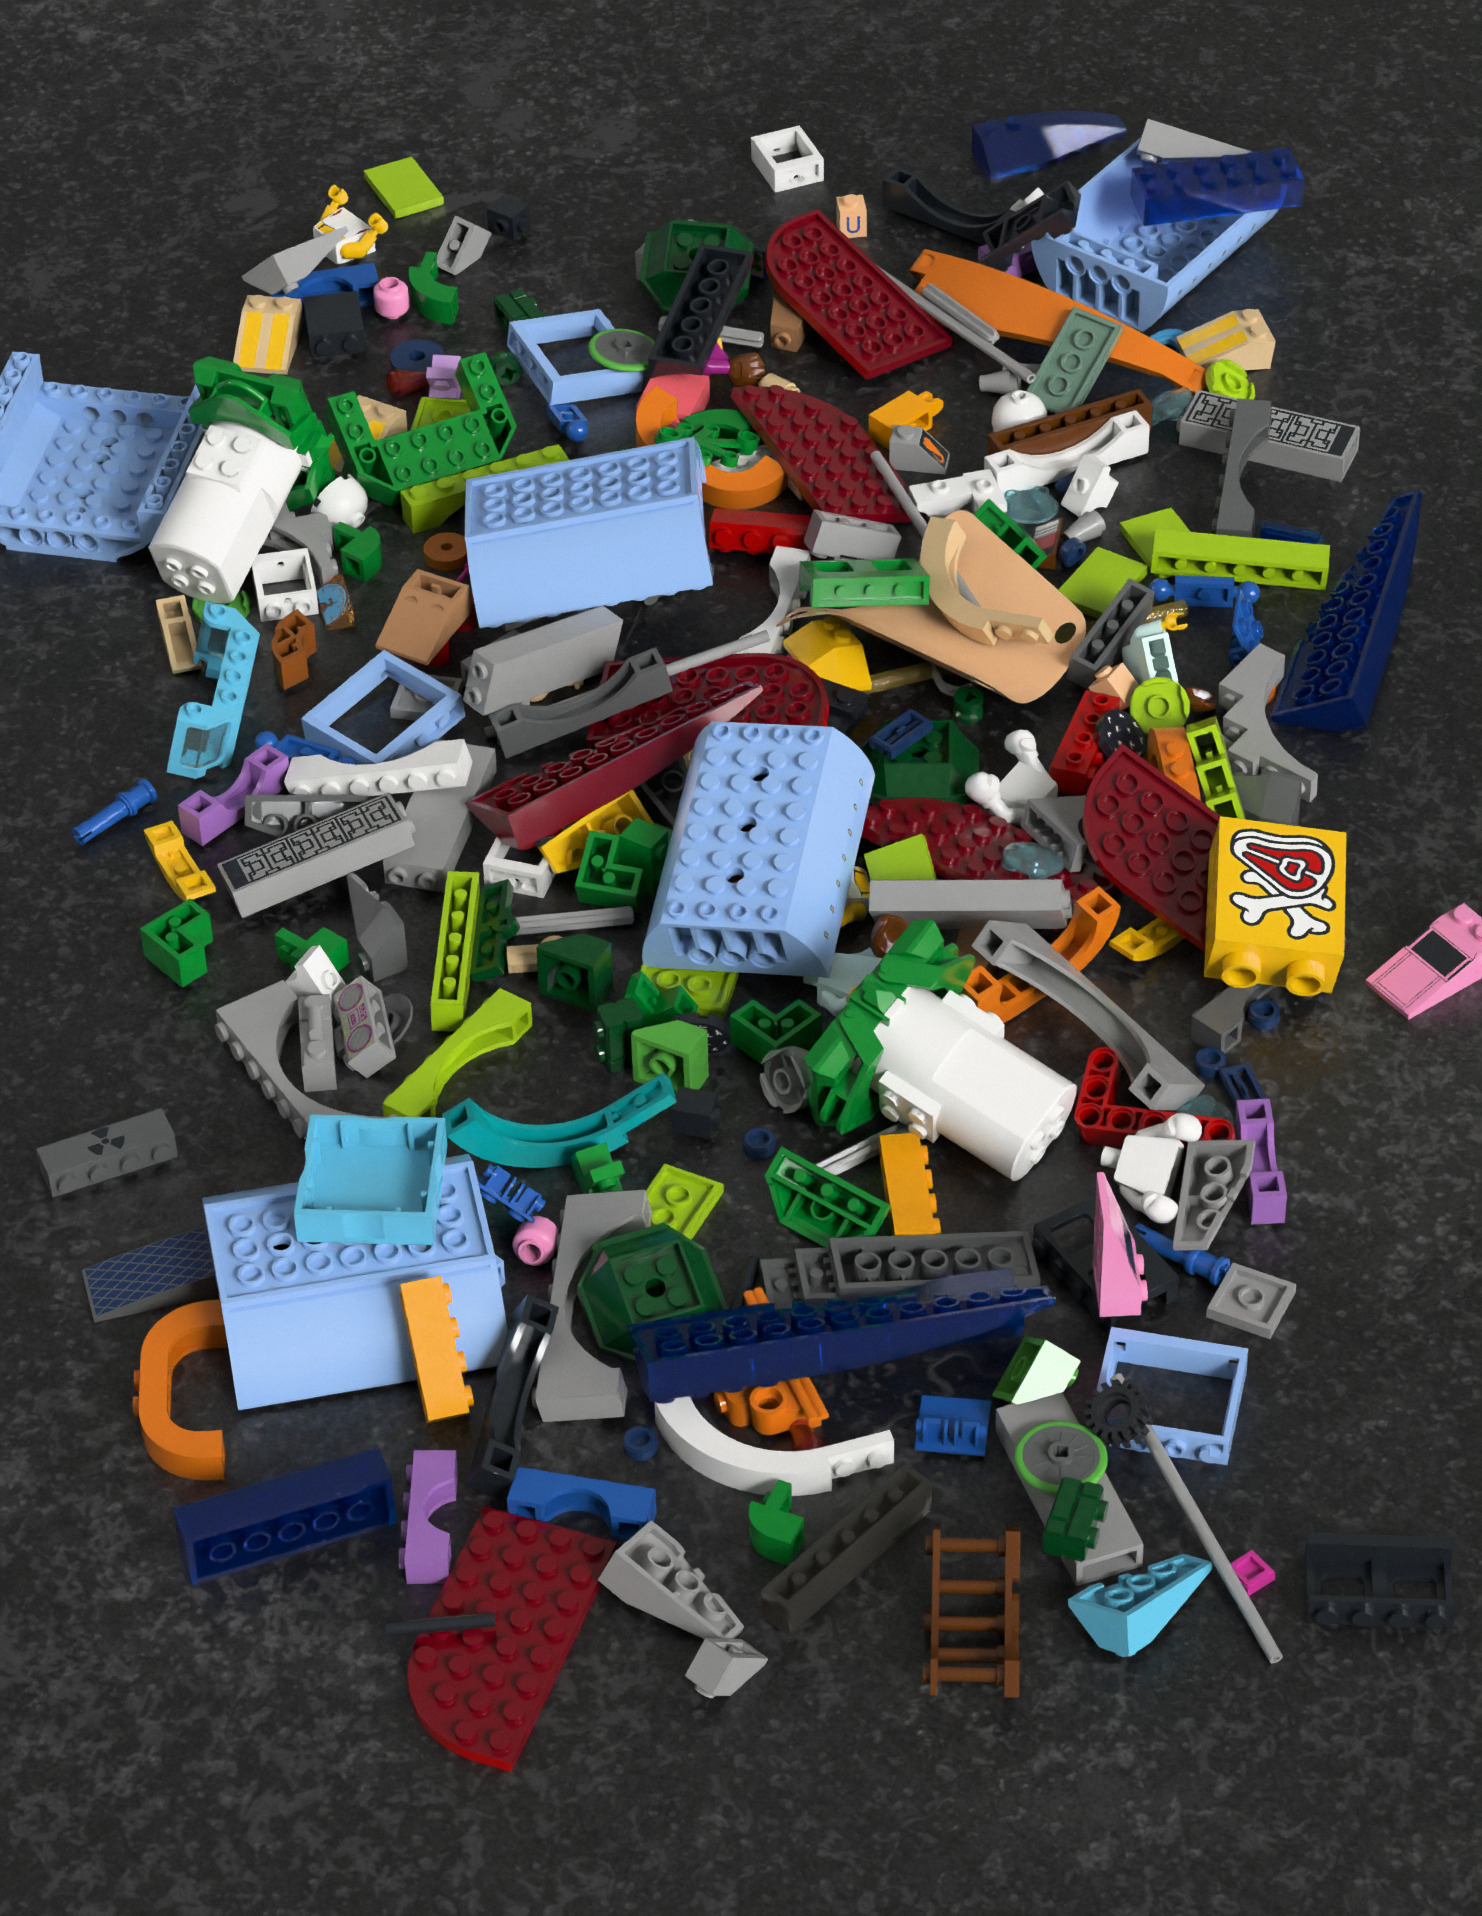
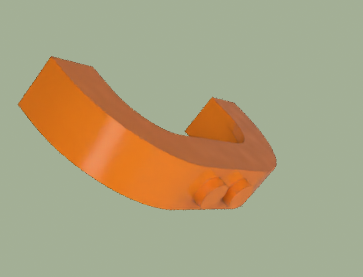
M657 385L643 397L637 408L635 435L637 447L656 444L654 437L659 432V429L669 426L677 418L678 399ZM767 455L752 468L736 473L719 470L710 464V466H705L707 483H702V495L704 502L719 508L735 510L755 508L779 496L787 488L788 475L777 461Z
M1183 726L1150 728L1146 749L1147 762L1201 801L1185 728Z
M1098 886L1076 901L1073 918L1064 932L1051 946L1078 971H1081L1096 956L1110 937L1117 923L1121 906ZM982 965L971 971L961 994L972 999L976 1007L984 1012H993L1003 1023L1016 1017L1047 996L1038 988L1010 972L996 980Z
M220 1300L191 1303L177 1308L161 1318L146 1335L141 1348L140 1370H134L135 1391H139V1396H133L134 1417H139L143 1442L148 1454L164 1470L191 1480H225L222 1430L190 1431L172 1422V1372L179 1360L189 1353L202 1349L227 1348Z

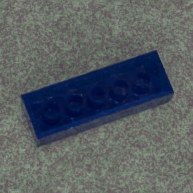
M1276 148L1269 151H1251L1238 155H1223L1206 159L1197 158L1190 161H1173L1167 164L1144 165L1131 168L1130 196L1143 226L1303 206L1305 178L1291 149Z
M379 1447L173 1508L179 1551L191 1585L397 1524L392 1477Z

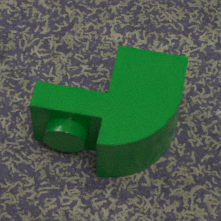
M341 521L333 527L335 550L341 552L343 573L364 583L367 582L381 569L383 563L381 539L378 531L369 526L362 532Z
M325 927L321 928L307 941L285 928L280 929L274 934L277 957L285 964L291 965V973L296 970L294 966L309 948L318 945L321 946L337 972L349 964L347 940Z
M643 971L631 975L624 996L625 998L631 997L635 1000L643 1015V1028L667 1023L680 1014L697 1013L699 1007L681 985L660 992Z
M606 1142L577 1151L571 1156L570 1162L584 1194L623 1191L619 1180L625 1174L621 1160L613 1163Z
M778 1479L772 1492L768 1491L765 1494L762 1504L753 1501L750 1503L749 1538L753 1548L760 1555L772 1561L791 1566L805 1541L804 1517L789 1513L792 1507V1484Z

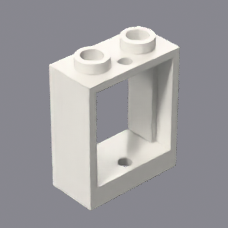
M800 125L751 137V159L775 193L824 181V158ZM797 150L802 156L801 158L776 163L772 156Z
M308 548L258 554L251 570L261 622L283 619L296 609L305 616L319 614L317 591ZM297 579L305 580L307 590L264 596L262 584Z
M553 836L537 840L535 846H542ZM496 837L483 862L485 886L509 879L514 887L513 892L544 898L555 876L544 856L539 866L504 859L510 846L505 845Z

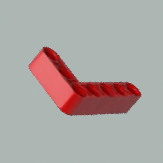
M1108 1047L1095 1049L1088 1058L1074 1119L1079 1138L1084 1143L1122 1149L1127 1135H1135L1138 1130L1165 1123L1168 1118L1177 1113L1115 1105L1121 1081V1070L1116 1052ZM1192 1115L1199 1119L1202 1126V1134L1197 1141L1217 1140L1219 1138L1236 1140L1234 1128L1228 1120ZM1090 1122H1096L1095 1124H1092V1125H1086V1124H1088V1123H1090ZM1122 1126H1128L1127 1128H1124V1129H1118V1128H1120V1127H1122ZM1180 1140L1185 1146L1183 1157H1186L1188 1142Z

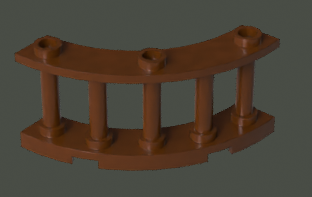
M933 1523V1533H926V1555H933L932 1612H924V1634H931L930 1662H923V1684L930 1685V1695L937 1696L938 1681L997 1682V1686H1004V1697L1019 1698L1020 1600L1019 1593H1012V1582H1020V1525H1006L1005 1535H998V1539L940 1537L941 1524ZM940 1552L998 1553V1557H1005V1577L998 1576V1580L940 1579ZM939 1593L997 1595V1598H1005L1004 1614L997 1613V1617L939 1616ZM939 1630L997 1632L998 1636H1004V1645H997V1649L938 1647ZM938 1662L996 1663L997 1668L938 1666Z

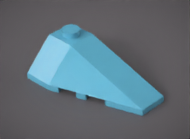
M1181 1554L1149 1565L1148 1573L1133 1576L1129 1573L1118 1576V1583L1105 1588L1102 1583L1091 1585L1068 1599V1606L1099 1648L1115 1652L1116 1655L1121 1657L1132 1656L1153 1641L1213 1569V1562Z

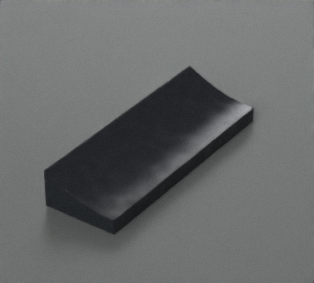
M707 244L700 245L648 357L651 378L671 374L702 376L754 261L753 252Z

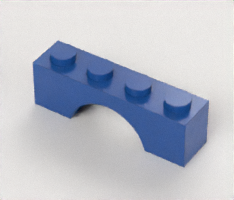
M374 263L313 271L297 283L299 288L285 295L281 291L274 295L269 294V297L301 299L303 311V297L357 291L360 307L374 305L373 289L379 283Z
M517 1467L515 1478L507 1497L508 1513L548 1523L557 1515L569 1511L593 1513L607 1523L612 1539L628 1541L651 1520L654 1522L657 1513L656 1489L646 1488L641 1485L634 1486L615 1483L609 1480L578 1477L573 1474L548 1472L536 1468Z

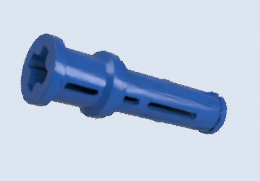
M139 779L136 782V786L127 792L118 793L113 803L80 825L72 828L71 833L73 835L77 833L73 838L79 845H84L125 816H135L138 809L148 803L153 804L157 801L154 787L146 779Z
M1139 1223L1135 1226V1229L1139 1231V1234L1158 1255L1182 1265L1186 1273L1190 1275L1198 1274L1209 1279L1210 1283L1214 1286L1221 1284L1230 1268V1259L1225 1256L1218 1258L1207 1253L1205 1250L1174 1251V1239L1149 1229L1143 1224Z

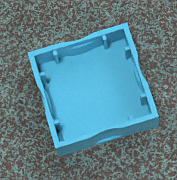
M310 1114L304 1148L306 1162L303 1173L299 1178L294 1208L297 1242L434 1245L448 1146L445 1118H367L356 1115Z

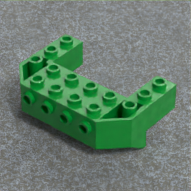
M486 352L460 359L455 371V376L470 413L377 441L374 440L355 391L328 398L324 415L332 434L335 436V442L344 461L341 471L343 477L348 479L347 474H350L363 487L368 497L393 507L401 504V490L502 461L517 425Z

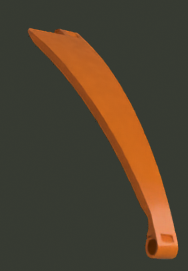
M927 249L921 252L908 271V274L911 273L914 278L920 281L914 290L919 295L924 297L922 289L927 284L932 283L996 329L998 334L1003 337L1052 346L1073 307L1122 325L1124 331L1107 362L1152 376L1162 377L1172 383L1179 391L1182 390L1191 399L1194 398L1198 390L1206 392L1209 390L1205 379L1207 369L1145 334L1097 310L1022 278L976 262ZM930 316L940 327L948 328L942 323H940L938 320Z

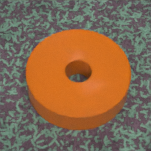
M451 532L439 533L430 537L424 544L425 562L434 569L444 571L464 566L468 561L465 537Z

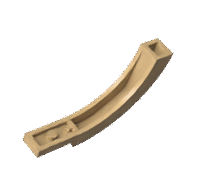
M931 516L922 540L920 561L921 566L930 575L929 595L948 622L965 636L992 646L995 645L998 637L1005 640H1011L1012 638L1020 639L1030 644H1036L1037 642L1049 644L1054 634L1043 618L982 608L961 596L957 583V563L967 536L956 520Z

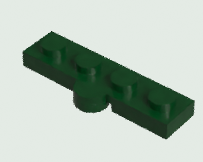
M509 879L480 887L470 976L475 983L504 975L508 939L515 936L520 929L519 922L511 913L514 887Z

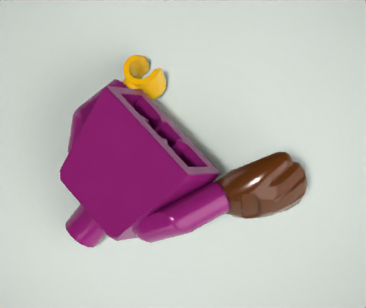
M719 337L702 375L726 374L735 387H745L747 385L758 387L759 381L765 376L763 360L760 359L758 353L741 354L729 359L723 351L722 339Z

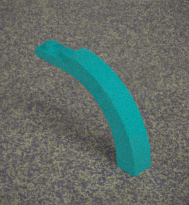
M663 1072L600 1111L564 1123L531 1125L511 1122L488 1113L470 1098L443 1113L442 1117L445 1118L447 1137L456 1145L477 1157L513 1167L549 1168L570 1165V1158L575 1152L605 1142L609 1152L627 1144L629 1141L626 1132L676 1103L677 1100L671 1080Z

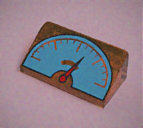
M340 574L316 590L317 601L326 631L355 626L352 603L343 574Z

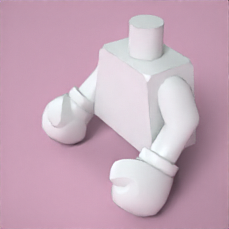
M1015 730L1006 736L1004 742L1005 749L1014 754L1019 762L1000 783L997 776L985 772L971 775L965 783V792L971 799L982 805L984 809L989 808L990 815L1004 818L1007 823L1013 826H1021L1028 799L1057 797L1058 793L1056 781L1050 777L1037 758L1039 753L1037 752L1035 738L1028 730Z
M1177 1113L1168 1118L1165 1123L1138 1130L1135 1135H1127L1122 1150L1105 1146L1103 1149L1101 1165L1116 1169L1114 1181L1120 1186V1194L1135 1210L1143 1212L1156 1223H1170L1178 1214V1205L1170 1197L1185 1150V1146L1180 1140L1187 1142L1197 1141L1202 1134L1201 1123L1195 1116Z

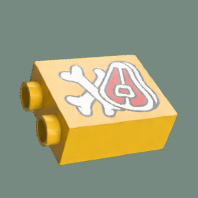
M1220 816L1209 853L1204 977L1222 979L1227 985L1235 988H1249L1256 984L1286 987L1291 993L1298 996H1314L1321 992L1332 993L1344 958L1346 832Z

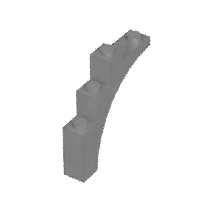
M285 501L263 545L274 547L280 551L308 548L312 572L317 577L321 586L334 583V576H338L335 558L330 559L332 558V551H334L333 527L335 523L329 522L327 515L320 512L296 517L294 511L289 512Z
M1260 643L1219 683L1218 706L1228 711L1223 716L1222 735L1234 742L1227 750L1233 775L1235 772H1245L1246 775H1261L1262 771H1276L1302 777L1301 798L1311 802L1317 796L1318 774L1299 763L1284 750L1273 735L1265 714V706L1270 698L1272 689L1284 677L1285 655Z

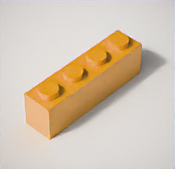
M914 1133L879 1135V1160L886 1203L892 1206L888 1212L891 1236L941 1234L939 1218H933V1213H937L935 1193L929 1194L928 1190L933 1188L931 1169H925L924 1166L928 1165L927 1145H921L920 1137Z
M436 1276L400 1284L398 1291L426 1423L468 1415L470 1412L469 1406L474 1405L471 1387L470 1385L464 1386L461 1373L467 1371L463 1351L457 1352L454 1338L460 1337L456 1317L450 1318L447 1304L452 1303L449 1283L443 1284L442 1277Z

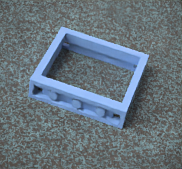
M600 309L509 322L507 346L550 406L642 392L643 378L646 376V370L622 372L604 369L560 376L537 345L595 336L599 332L615 329Z
M383 650L358 672L350 676L335 691L328 694L312 710L308 711L301 718L305 740L340 750V757H352L357 762V765L388 762L415 753L436 742L437 739L443 736L466 715L461 694ZM387 677L436 704L377 754L329 727Z
M1111 1327L1097 1390L1099 1393L1102 1392L1101 1384L1105 1382L1112 1387L1110 1378L1115 1375L1118 1362L1233 1380L1221 1436L1151 1425L1168 1456L1228 1465L1247 1372L1248 1348ZM1117 1342L1126 1343V1346L1117 1345ZM1229 1360H1235L1239 1362L1238 1364L1230 1363ZM1107 1417V1422L1110 1425H1118L1125 1421ZM1140 1434L1138 1436L1142 1441L1136 1444L1134 1440H1131V1447L1127 1448L1138 1452L1150 1453Z

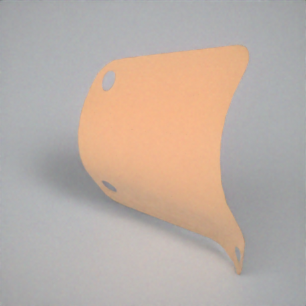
M965 510L954 511L945 517L946 519L956 520L967 536L959 554L957 571L982 608L1043 618L1054 634L1049 644L1038 642L1030 644L1020 639L1012 638L1011 640H1005L998 637L994 646L980 643L955 629L943 616L930 595L928 605L859 606L843 610L801 607L790 613L776 625V627H779L800 617L830 614L1017 703L1031 702L1050 690L1068 669L1070 657L1086 635V622L1083 613L978 518ZM808 611V612H806V613H803V614L794 616V617H792V618H789V617H791L793 614H796V613H798V612ZM1065 623L1075 624L1076 632L1068 642H1056L1055 633L1060 626Z

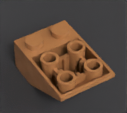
M417 569L403 585L376 642V649L385 650L389 653L428 665L471 614L469 585Z

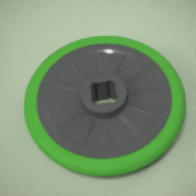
M609 329L593 336L588 348L592 358L609 369L622 372H638L649 369L648 357L655 341L649 336L634 330Z
M1054 1421L1038 1425L1025 1433L1016 1446L1014 1460L1017 1471L1029 1485L1042 1492L1056 1495L1061 1480L1064 1477L1078 1479L1082 1483L1087 1481L1096 1484L1106 1470L1108 1456L1102 1440L1093 1434L1090 1429L1072 1422Z

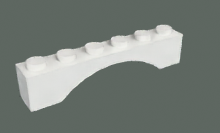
M1134 410L1110 418L1090 437L1075 446L1046 455H1029L1008 449L985 456L984 470L991 469L1005 498L1061 480L1077 470L1084 454H1092L1106 465L1146 454L1149 447L1150 426Z
M776 546L769 563L770 587L776 594L778 603L772 614L763 624L739 638L741 639L767 630L770 641L734 654L769 653L779 655L784 653L783 640L786 639V635H791L793 620L779 627H776V625L790 613L800 608V599H805L807 591L799 590L800 561H810V551ZM799 612L796 613V614H793V615H792L791 617H789V618H792V617H794V616L799 615Z
M464 739L434 742L408 756L376 764H345L330 760L322 755L292 757L284 782L290 795L377 796L387 793L396 794L462 787L467 784L473 761Z

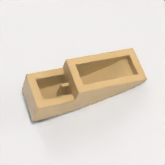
M185 595L156 600V611L173 674L202 669L201 659H199L198 665L193 664L197 642Z

